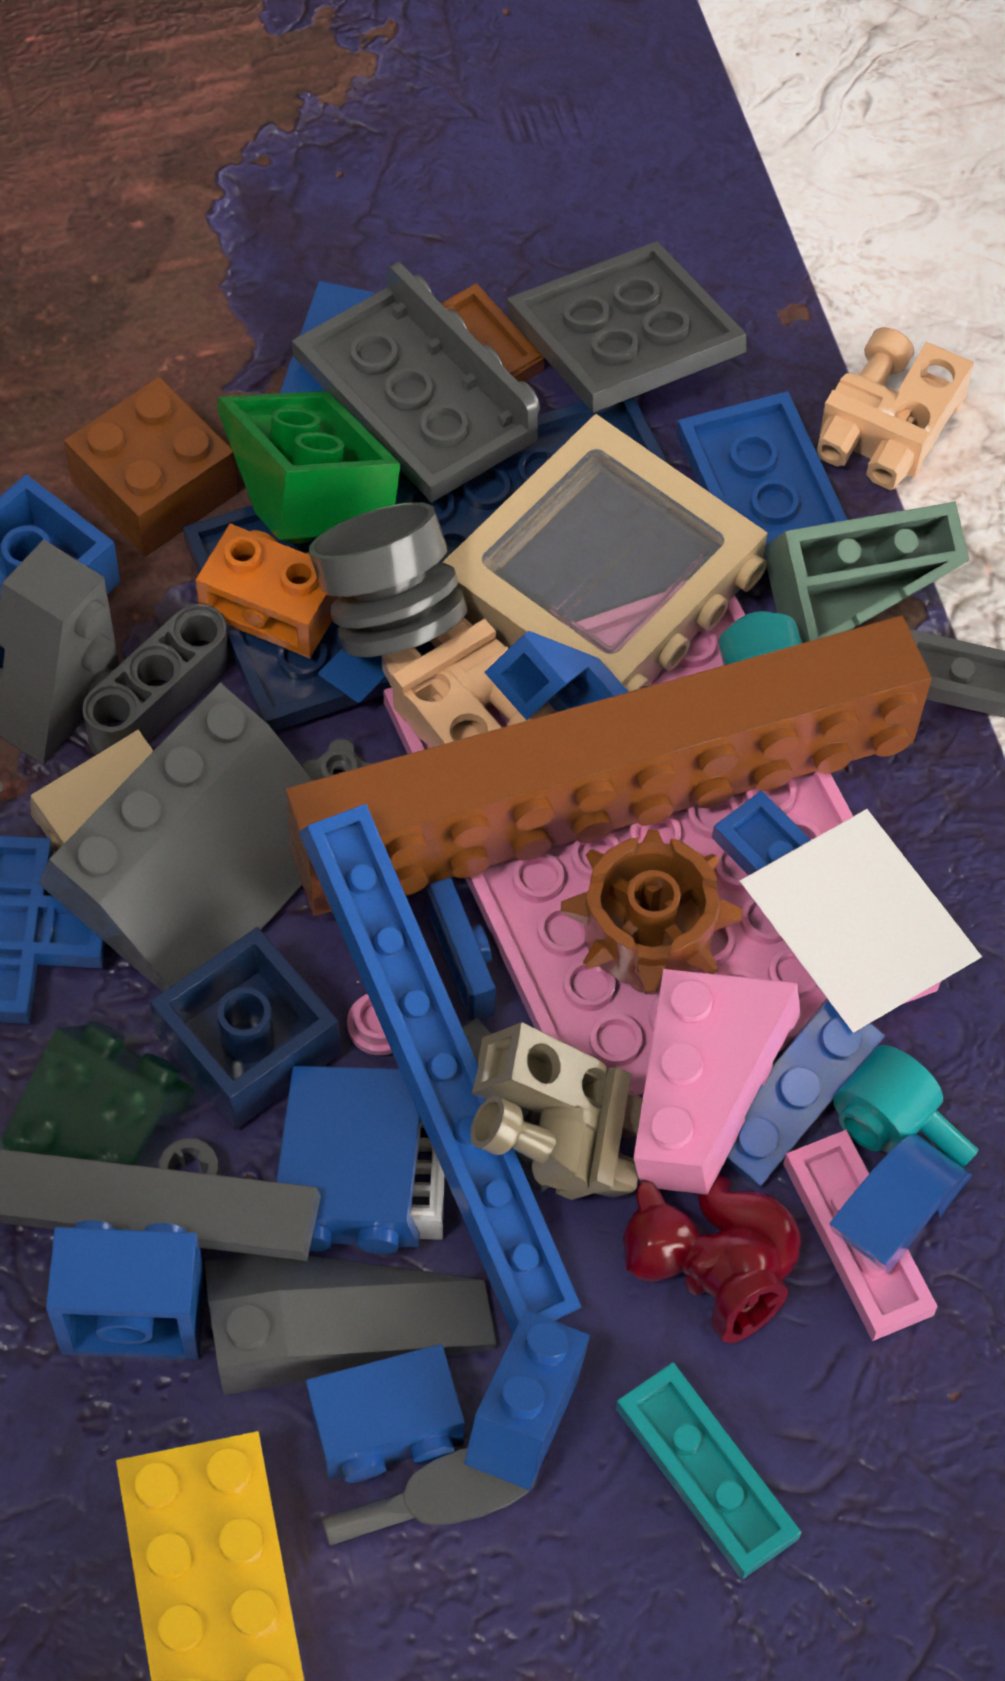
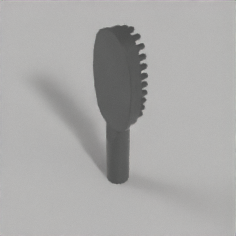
M464 1448L435 1459L416 1471L407 1481L404 1492L323 1517L321 1520L328 1544L331 1546L414 1518L428 1525L456 1524L480 1518L511 1505L528 1494L529 1490L464 1465L468 1449Z

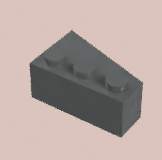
M43 539L4 580L0 597V646L5 648L3 669L0 668V737L42 765L48 761L84 721L82 708L84 699L89 692L119 666L104 577Z

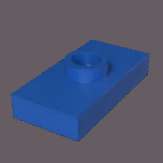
M451 878L430 884V889H428V918L469 1020H474L478 1017L480 1021L494 1017L496 988L486 966V963L492 961L484 930L481 925L470 926Z

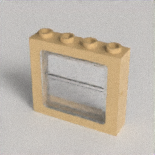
M595 414L442 563L455 568L458 582L456 588L462 590L467 605V614L464 618L472 625L486 619L496 631L495 639L499 640L505 647L507 646L508 649L526 632L532 631L598 657L627 691L631 692L651 686V681L663 668L667 671L673 670L686 655L690 647V640L702 628L710 631L719 623L728 608L729 600L740 589L747 592L754 587L767 566V561L763 557L768 533Z

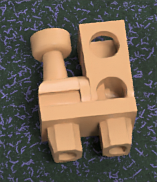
M881 327L873 331L864 348L868 363L859 375L855 373L845 374L840 378L836 389L832 390L826 400L817 454L820 460L836 467L840 465L845 466L853 451L870 458L866 475L873 483L888 490H893L906 475L915 478L923 464V459L927 457L952 412H956L965 399L974 362L926 342L896 392L885 387V384L890 374H898L905 370L914 355V346L901 332L892 328ZM937 365L946 368L952 374L953 381L949 382L928 373V367Z
M463 617L459 624L441 636L430 640L436 648L423 656L414 647L397 653L382 655V671L393 688L394 710L404 721L407 720L414 733L426 742L430 748L502 728L485 709L491 703L510 720L507 726L526 721L484 673L508 650L507 646L505 647L499 640L495 639L496 631L486 619L472 625ZM546 705L528 720L553 714L554 712Z

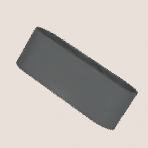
M205 604L189 605L181 609L89 692L84 699L82 710L89 747L95 756L137 730L140 731L149 744L223 675L228 668L230 657L225 618L219 610ZM197 641L210 642L208 645L200 647L190 645ZM155 680L167 681L166 684L156 687L146 685ZM110 720L125 721L115 727L103 726L104 723Z

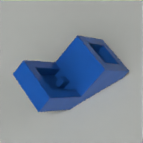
M532 631L526 632L484 672L526 721L548 703L556 712H560L628 692L598 657Z

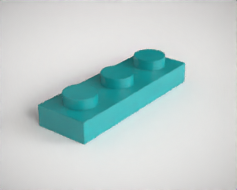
M674 1362L617 1400L616 1411L741 1580L799 1540L801 1535L799 1528Z

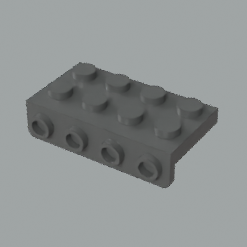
M396 262L386 269L387 288L293 339V357L325 391H329L400 463V470L432 503L538 440V412L540 411V404L530 385L524 381L518 382L503 367L495 350L489 345H482L467 330L461 316L453 309L447 310L432 295L428 284L420 275H412L400 262Z

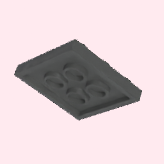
M658 241L507 298L508 317L593 413L746 352V333Z

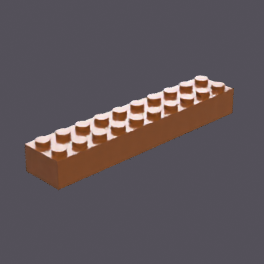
M903 615L286 788L291 853L313 917L327 912L333 913L299 831L307 825L366 804L405 896L422 890L428 883L452 876L470 878L484 872L490 865L514 858L521 861L532 860L544 855L552 847L573 841L580 843L594 842L604 838L612 830L636 823L643 826L653 825L665 820L674 812L694 806L712 808L726 802L733 795L757 788L762 791L774 790L785 785L792 778L816 771L821 774L833 773L844 768L851 761L874 754L879 757L895 755L907 748L909 744L914 743L932 677Z

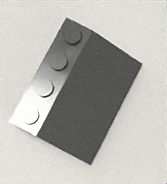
M219 683L48 860L39 884L159 990L164 992L254 928L258 927L262 930L302 886L291 853L286 788L310 782L312 779L272 728L222 683Z

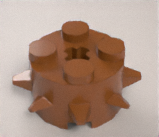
M648 829L642 843H638L639 837L629 838L612 847L605 854L594 849L589 850L585 854L593 869L589 890L561 901V914L584 924L585 941L589 950L583 961L586 968L592 969L600 966L601 969L622 983L630 984L636 991L655 995L656 992L660 991L663 969L696 972L699 968L710 974L716 973L719 968L710 952L714 931L742 921V908L718 897L716 889L717 877L714 872L719 862L716 855L711 854L703 857L701 853L676 839H671L670 845L665 844L658 830Z

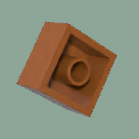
M160 377L64 439L71 482L144 557L181 533L184 526L194 524L238 493L235 456L232 448Z

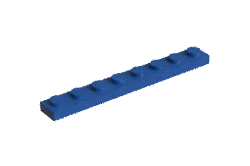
M363 804L307 825L299 831L302 842L512 1334H514L525 1310L555 1321L582 1308L515 1150L511 1148L503 1155H493L476 1148L471 1142L470 1132L474 1116L481 1104L486 1100L472 1094L478 1064L367 805Z

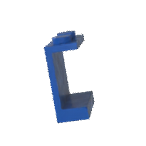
M293 1066L277 1183L317 1187L321 1199L309 1251H325L330 1249L331 1244L357 1245L360 1249L375 1254L394 1253L398 1250V1247H419L420 1233L410 1214L422 1121L400 1069Z

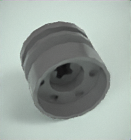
M401 503L371 510L336 524L320 534L309 546V555L322 591L331 596H339L331 605V617L333 623L340 626L339 639L343 651L352 656L374 657L410 649L441 636L459 624L467 614V605L461 589L456 588L458 582L455 568L446 563H439L447 553V545L433 506L426 503Z

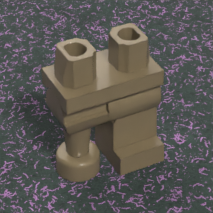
M523 1022L482 1037L477 1062L478 1070L472 1094L486 1100L477 1110L472 1122L470 1132L472 1144L476 1148L493 1155H503L512 1148L533 1160L532 1172L534 1179L542 1186L548 1185L556 1188V1194L570 1200L593 1193L613 1198L632 1193L636 1189L638 1181L635 1162L633 1158L619 1153L621 1137L628 1139L637 1136L643 1098L629 1090L632 1073L616 1066L608 1069L598 1059ZM519 1106L535 1113L541 1112L539 1126L523 1121V1114Z

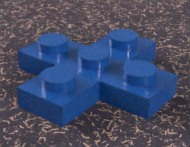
M0 836V1022L30 1024L38 965L103 969L106 942L55 897L47 896L48 891L39 884L48 860L53 856L54 850L51 838Z

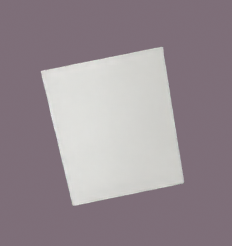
M868 809L740 880L741 884L853 1033L982 957Z

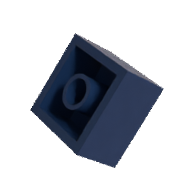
M258 927L150 1001L156 1036L234 1130L289 1092L293 1066L323 1067L341 1054L338 1019Z

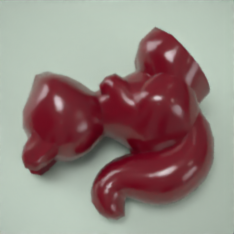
M718 1175L708 1195L698 1194V1202L705 1219L720 1232L700 1235L692 1220L683 1211L665 1203L653 1182L642 1180L637 1187L636 1199L638 1209L628 1221L622 1238L626 1270L643 1282L662 1281L685 1273L684 1284L688 1292L694 1296L708 1293L715 1299V1306L712 1310V1329L722 1342L735 1344L763 1327L785 1302L788 1296V1289L782 1280L791 1273L799 1259L801 1235L798 1224L792 1214L778 1200L765 1193L756 1191L730 1192L732 1184L730 1180L725 1176Z

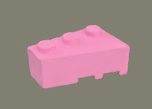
M663 969L634 1152V1162L640 1183L642 1180L653 1182L657 1189L708 1195L739 1135L741 1127L745 1123L746 1113L760 1086L765 1085L773 1069V1061L788 1032L793 1031L801 1015L798 983Z

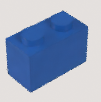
M528 1310L524 1311L475 1415L464 1465L526 1490H531L577 1386L590 1338L589 1334Z
M442 1344L305 1380L308 1404L328 1480L344 1477L348 1483L367 1481L383 1474L386 1471L385 1465L413 1458L415 1464H428L435 1459L453 1453L455 1451L454 1446L464 1444L465 1422Z

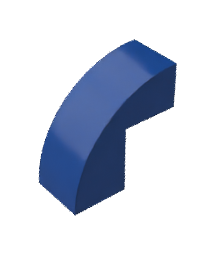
M911 1134L893 1148L871 1171L841 1207L829 1225L833 1233L889 1274L933 1214L940 1218L972 1175L921 1136Z

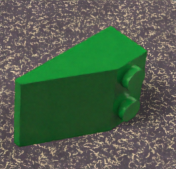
M329 391L222 396L217 398V410L255 513L278 540L294 544L307 543L313 537H318L336 524L381 507L395 505L400 463Z

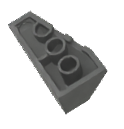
M242 1254L204 1261L208 1302L223 1395L304 1382L307 1379L439 1344L443 1345L446 1357L493 1350L497 1346L485 1281L481 1279L308 1255L307 1261L255 1254Z

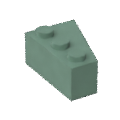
M956 501L784 531L767 544L764 551L777 613L788 615L796 621L802 643L852 630L969 561Z

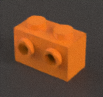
M229 524L196 578L198 604L210 605L219 610L224 616L227 625L307 658H311L332 622L331 605L339 597L331 596L322 591L309 552L303 553L280 544L265 532L258 530L248 531L233 524Z

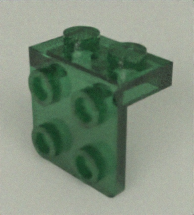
M89 1021L85 1025L56 1028L2 1134L1 1144L4 1150L136 1165L159 1118L184 1112L196 1088L177 1078L180 1073L179 1068L166 1059L150 1053H145L142 1057L123 1046L125 1037L110 1026L97 1021Z

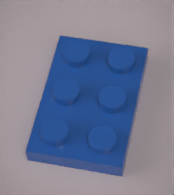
M788 391L678 420L676 435L698 485L768 533L766 545L784 531L848 520Z

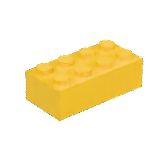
M259 1431L116 1460L151 1681H304Z

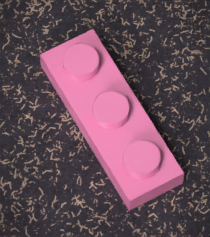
M847 1130L786 1153L783 1165L872 1341L934 1316L938 1306L908 1249L888 1274L833 1233L829 1225L841 1207L869 1175Z

